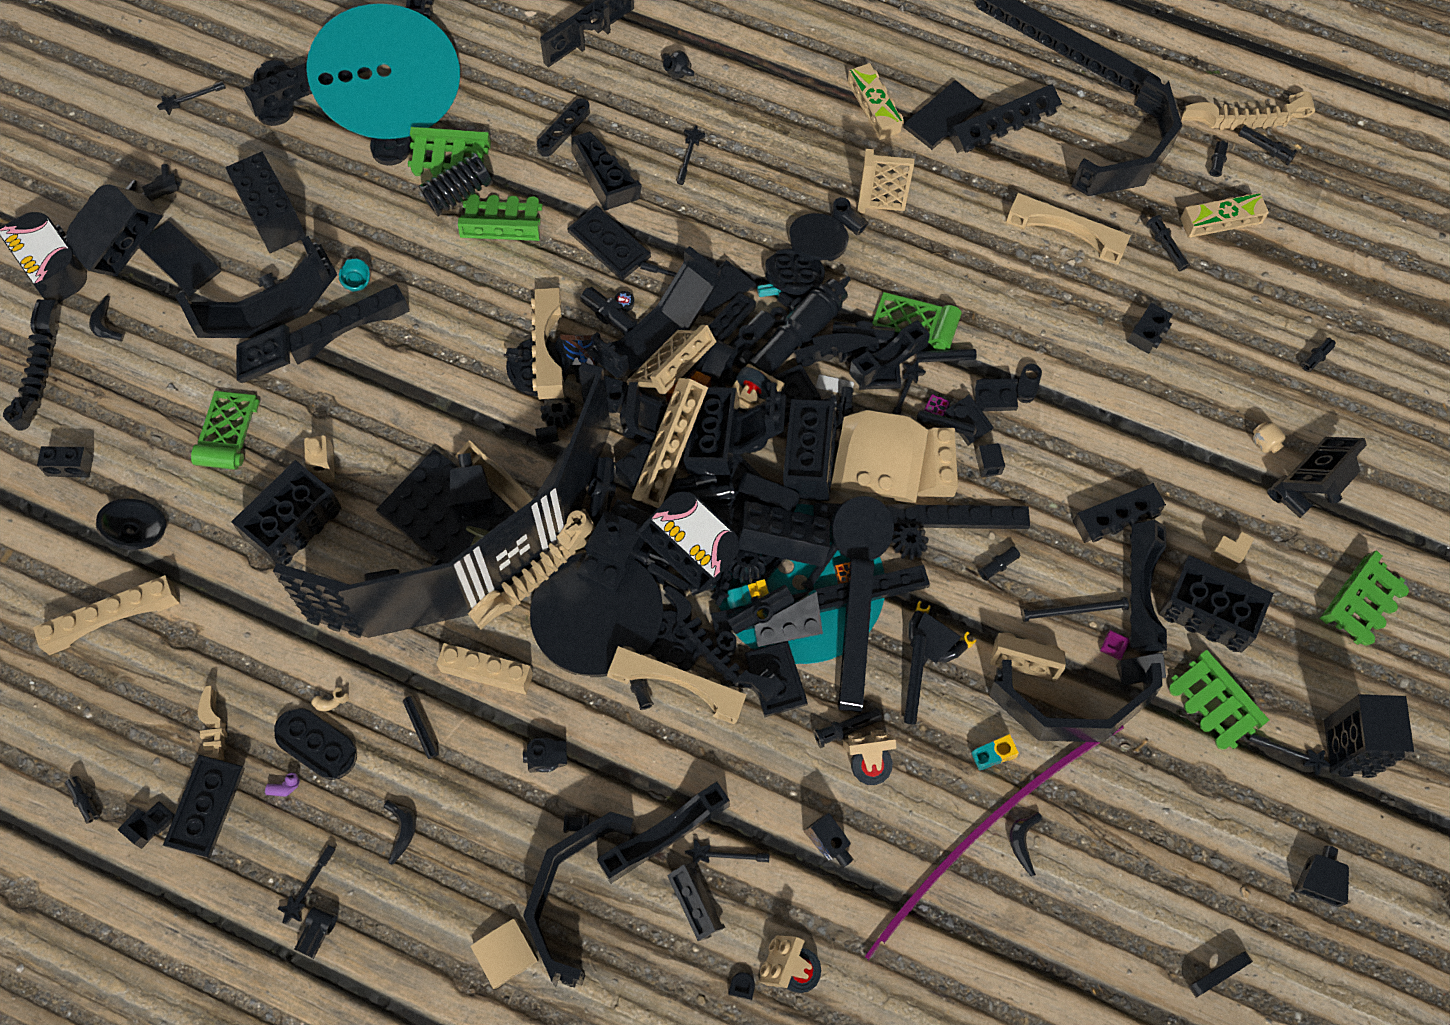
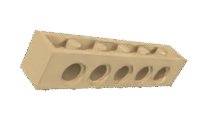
M679 378L632 499L656 508L662 505L708 387L691 379Z

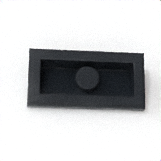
M1163 653L1120 660L1116 667L1122 686L1143 683V677L1151 663H1161L1162 679L1166 678Z

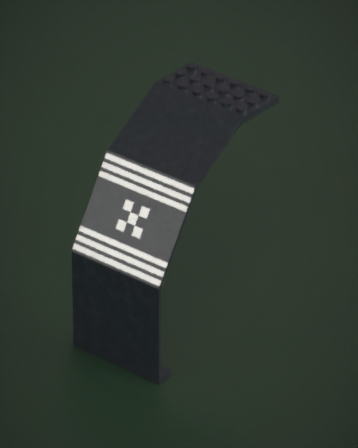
M583 362L579 371L585 405L555 483L450 563L351 585L276 563L273 570L274 574L284 586V590L289 593L290 598L294 600L296 606L301 610V614L306 617V621L317 626L320 623L328 625L329 629L340 632V630L347 631L349 635L356 638H361V636L367 638L469 616L468 613L488 593L495 590L501 593L504 590L501 585L503 582L510 586L514 583L512 580L513 576L519 579L524 575L522 570L524 568L529 570L533 567L531 562L533 560L538 562L541 559V552L547 554L550 551L548 546L550 543L555 546L559 542L556 536L560 534L567 523L569 514L573 511H580L590 482L594 476L596 459L601 457L611 431L604 368Z

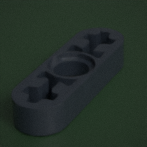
M1243 951L1188 987L1196 998L1248 966L1253 960L1246 951Z

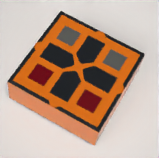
M850 562L834 565L838 584L848 582Z

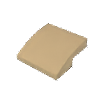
M516 918L498 927L470 946L493 989L500 987L512 977L521 974L539 961Z

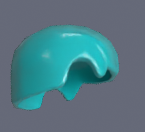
M358 258L346 260L343 267L339 270L340 284L352 292L363 290L370 281L369 266L365 261Z

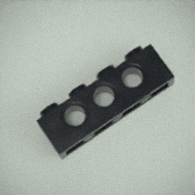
M1152 483L1078 512L1073 519V523L1084 543L1091 540L1092 542H1097L1103 539L1104 535L1109 533L1115 535L1121 532L1124 527L1129 525L1132 527V524L1143 522L1142 520L1147 518L1153 520L1159 517L1166 504L1156 486ZM1135 505L1141 506L1143 510H1139ZM1116 512L1121 513L1124 517H1119ZM1097 520L1103 521L1105 525L1099 524Z

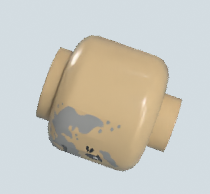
M1266 421L1254 429L1252 440L1263 453L1272 451L1274 454L1284 447L1282 443L1286 436L1275 423H1268Z

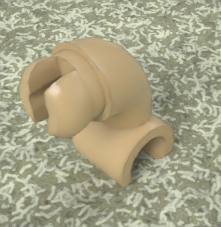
M338 687L333 691V699L327 700L321 696H316L311 704L316 710L326 712L336 708L340 703H346L349 695L345 693L343 697L338 698V695L342 692V689Z

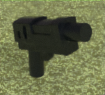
M167 164L161 165L162 175L157 176L155 181L142 186L144 191L142 194L151 202L166 194L169 195L179 191L181 184L177 181L174 173L170 174L169 165Z

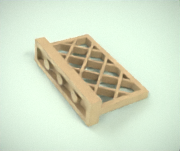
M866 149L858 195L857 213H865L866 208L905 211L915 159L874 155V149ZM877 163L886 164V166L880 167ZM904 165L908 167L901 169L899 166ZM892 169L895 171L893 174L887 172ZM883 175L884 178L878 179L877 176ZM901 176H902L903 178H905L904 180H901V181H899V180L896 179V178L901 177ZM892 182L893 185L888 186L885 183ZM881 187L882 190L877 191L874 188ZM900 188L902 191L897 193L894 190ZM889 193L891 195L890 197L886 198L885 196H883ZM878 198L880 201L877 202V201H872V200ZM898 200L901 203H893V201Z
M701 325L697 330H677L626 381L628 385L629 382H638L639 387H653L658 390L659 394H665L716 343L708 325Z

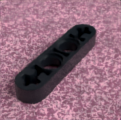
M576 99L538 139L536 144L537 151L541 156H551L589 116L590 104L586 99ZM568 118H572L575 120L571 124H567L564 122ZM555 131L563 133L558 137L552 135Z

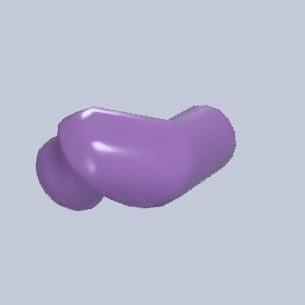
M295 773L287 774L282 784L268 783L265 788V794L282 797L288 796L299 786L300 780L298 775Z

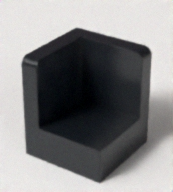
M1000 444L980 445L976 452V459L981 478L1002 475L1005 462Z
M137 808L118 828V831L134 845L143 849L156 833L141 821V816L146 812Z

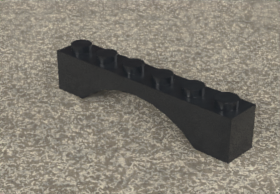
M396 283L290 333V352L297 365L317 356L335 338L353 328L371 322L393 320L410 312L406 299Z
M1150 520L1132 524V533L1130 534L1132 543L1130 554V644L1132 649L1141 654L1167 651V629L1161 624L1155 614L1151 599V583L1154 569L1166 548V526L1157 520Z
M716 781L655 826L615 846L598 857V865L609 883L612 884L729 808V798Z

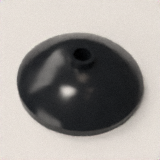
M128 498L118 499L100 509L96 517V528L99 535L109 544L122 549L138 550L153 546L162 539L166 531V520L157 507L146 501Z

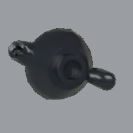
M677 50L671 54H662L661 58L664 60L663 67L672 79H680L685 75L694 76L691 62L685 52Z

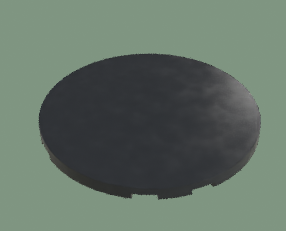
M582 552L569 557L565 564L563 563L558 567V571H554L547 581L544 580L537 587L531 602L530 624L533 636L540 650L558 668L574 675L605 677L608 674L618 646L622 648L623 646L631 647L636 651L635 653L643 656L651 650L661 631L663 601L653 576L636 560H634L617 593L578 576L577 571L587 555V552Z

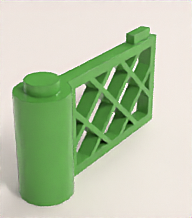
M883 292L872 322L874 326L895 328V335H898L902 330L898 327V324L907 321L910 325L912 323L910 319L920 315L923 320L921 324L927 326L930 333L928 343L937 351L950 349L962 315L959 308L953 305L941 307ZM886 300L895 302L897 306L888 310L884 304ZM913 306L916 311L907 315L903 308ZM900 310L904 317L894 321L891 313ZM928 310L936 312L935 316L928 320L923 314ZM885 316L890 320V323L886 325L878 323L879 319Z
M214 391L198 443L192 449L191 461L193 465L237 470L239 466H242L244 461V455L241 453L252 414L257 412L260 404L256 395ZM219 398L230 401L221 408L217 405ZM242 401H250L249 405L242 410L237 407V404ZM234 407L237 413L227 418L223 412ZM221 414L225 420L213 425L212 419ZM242 417L244 419L243 423L234 428L231 422ZM228 424L232 430L221 436L218 430ZM214 432L219 437L212 442L206 441L207 436ZM236 434L238 437L236 444H228L225 441Z

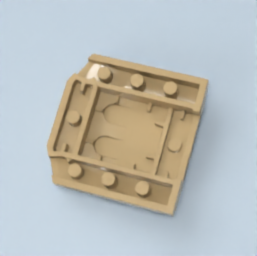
M866 410L845 416L831 490L872 494L895 498L896 501L916 504L928 429L908 416Z

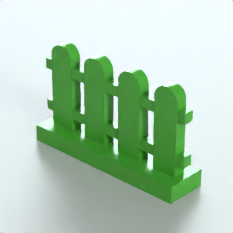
M411 127L410 136L413 142L410 143V148L413 149L412 161H408V167H411V171L415 176L422 175L424 168L430 169L433 177H437L438 173H443V170L450 169L451 165H456L458 161L463 162L465 153H476L483 163L484 154H488V148H491L489 133ZM426 150H433L431 162H425ZM446 152H452L451 164L444 163Z
M475 194L470 195L467 201H463V208H466L465 216L458 218L460 238L540 240L539 226L541 221L537 217L538 211H542L543 206L539 204L537 197H529L527 203H519V198L516 196L508 197L507 202H500L498 196L491 195L488 197L487 202L480 201L479 196ZM479 208L486 209L485 216H478ZM499 209H506L504 217H498ZM519 210H525L524 218H518Z
M1377 550L1363 557L1319 618L1325 624L1335 621L1337 623L1335 627L1339 630L1345 629L1355 638L1353 642L1357 645L1363 644L1368 646L1373 644L1375 636L1370 631L1371 628L1379 630L1387 624L1386 619L1381 615L1383 611L1391 614L1398 609L1397 603L1392 598L1394 596L1402 598L1409 593V589L1404 584L1405 580L1402 577H1395L1386 569L1388 565L1384 562L1378 563L1383 555ZM1376 581L1389 590L1387 594L1375 585ZM1367 597L1375 605H1377L1378 607L1376 608V610L1372 608L1368 603H1366L1363 599ZM1354 612L1366 621L1364 626L1352 616Z
M1205 650L1196 659L1198 661L1197 664L1195 661L1189 664L1190 670L1181 677L1175 675L1171 678L1173 683L1169 686V692L1172 696H1180L1184 693L1189 699L1184 705L1185 711L1189 714L1199 711L1204 716L1200 721V728L1205 732L1215 729L1220 736L1215 741L1218 749L1225 750L1229 746L1235 749L1238 746L1236 741L1247 732L1252 735L1256 732L1253 727L1256 726L1259 730L1270 720L1209 651ZM1209 673V675H1210L1214 680L1211 681V679H1210L1206 674ZM1201 679L1207 686L1194 695L1189 688ZM1225 691L1230 698L1227 699L1222 692ZM1217 697L1222 704L1209 713L1204 706ZM1239 708H1240L1241 711L1245 714L1244 717H1243L1242 714L1238 711ZM1232 714L1238 722L1225 731L1220 723Z

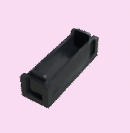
M693 862L682 865L667 876L697 941H702L712 937V933L721 931L726 927L724 923L721 924L695 869L697 866Z

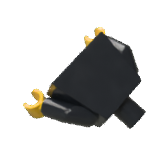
M918 602L916 611L908 623V639L911 642L910 646L913 647L915 635H925L927 637L924 665L928 659L934 663H946L954 660L975 644L977 639L973 642L967 640L970 632H966L963 637L928 614L930 605H928L927 609H921L922 602Z

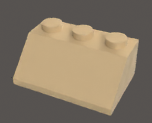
M955 428L929 429L917 496L954 497L958 488Z
M1011 633L998 634L990 660V665L1000 667L1002 660H1012V671L1051 682L1057 681L1066 665L1065 651L1060 650L1059 647L1038 644L1033 639L1023 640L1016 638Z

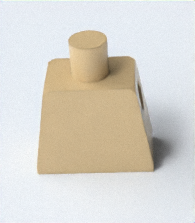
M327 436L305 438V465L307 470L323 483L335 482L334 450L331 441Z

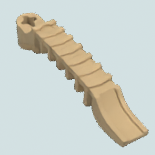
M1303 91L1296 95H1290V104H1286L1282 111H1280L1279 106H1276L1271 113L1270 108H1265L1261 114L1259 109H1254L1251 115H1249V109H1244L1241 115H1238V108H1233L1230 111V115H1228L1227 105H1223L1219 111V108L1214 103L1200 102L1187 105L1181 116V121H1200L1207 124L1210 128H1220V130L1224 128H1230V130L1235 128L1242 129L1244 125L1252 129L1257 127L1266 129L1270 126L1276 128L1280 125L1286 127L1292 118H1305L1314 114L1315 107L1311 92Z
M582 511L570 513L567 523L560 534L556 536L559 542L555 546L550 543L548 545L550 551L547 554L541 552V559L538 562L533 560L531 562L533 567L529 570L524 568L522 570L524 575L519 579L513 576L512 580L514 583L511 586L503 582L501 584L505 590L503 593H500L498 590L492 591L472 608L468 615L480 630L498 615L511 611L516 604L519 605L520 601L525 597H529L530 593L535 588L537 589L544 580L547 581L554 571H558V567L563 563L565 564L571 555L576 554L575 551L579 543L593 529L589 518Z
M205 686L199 702L198 717L211 729L200 731V738L203 740L214 739V741L203 742V749L205 751H213V754L204 756L225 761L224 750H227L225 738L227 737L226 723L218 717L216 712L217 691H214L212 686Z

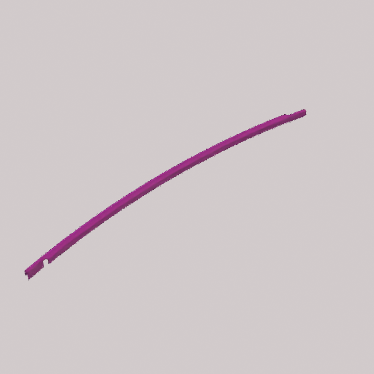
M1122 726V727H1121L1118 731H1116L1114 734H1116V733H1118L1119 731L1123 730V729H1124V726ZM1085 742L1028 783L980 824L917 889L882 932L865 958L869 961L880 946V942L883 941L884 944L887 942L900 923L933 884L995 822L1042 783L1101 742Z

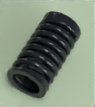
M473 152L471 153V158L465 157L463 162L458 161L456 165H451L450 169H445L443 173H438L437 177H431V180H426L423 184L418 185L432 211L439 217L442 215V209L445 211L450 210L444 196L452 207L457 205L450 191L458 203L463 202L455 185L464 199H468L469 194L467 190L471 195H475V189L481 191L482 185L488 187L493 184V181L480 158Z

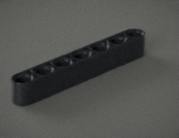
M851 558L838 710L862 712L874 560Z

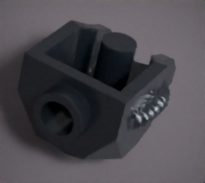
M537 738L528 741L527 749H523V763L528 764L529 773H548L558 767L566 766L567 742L556 741L552 738Z

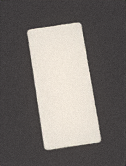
M824 375L818 376L816 388L841 393V387L853 388L854 382Z

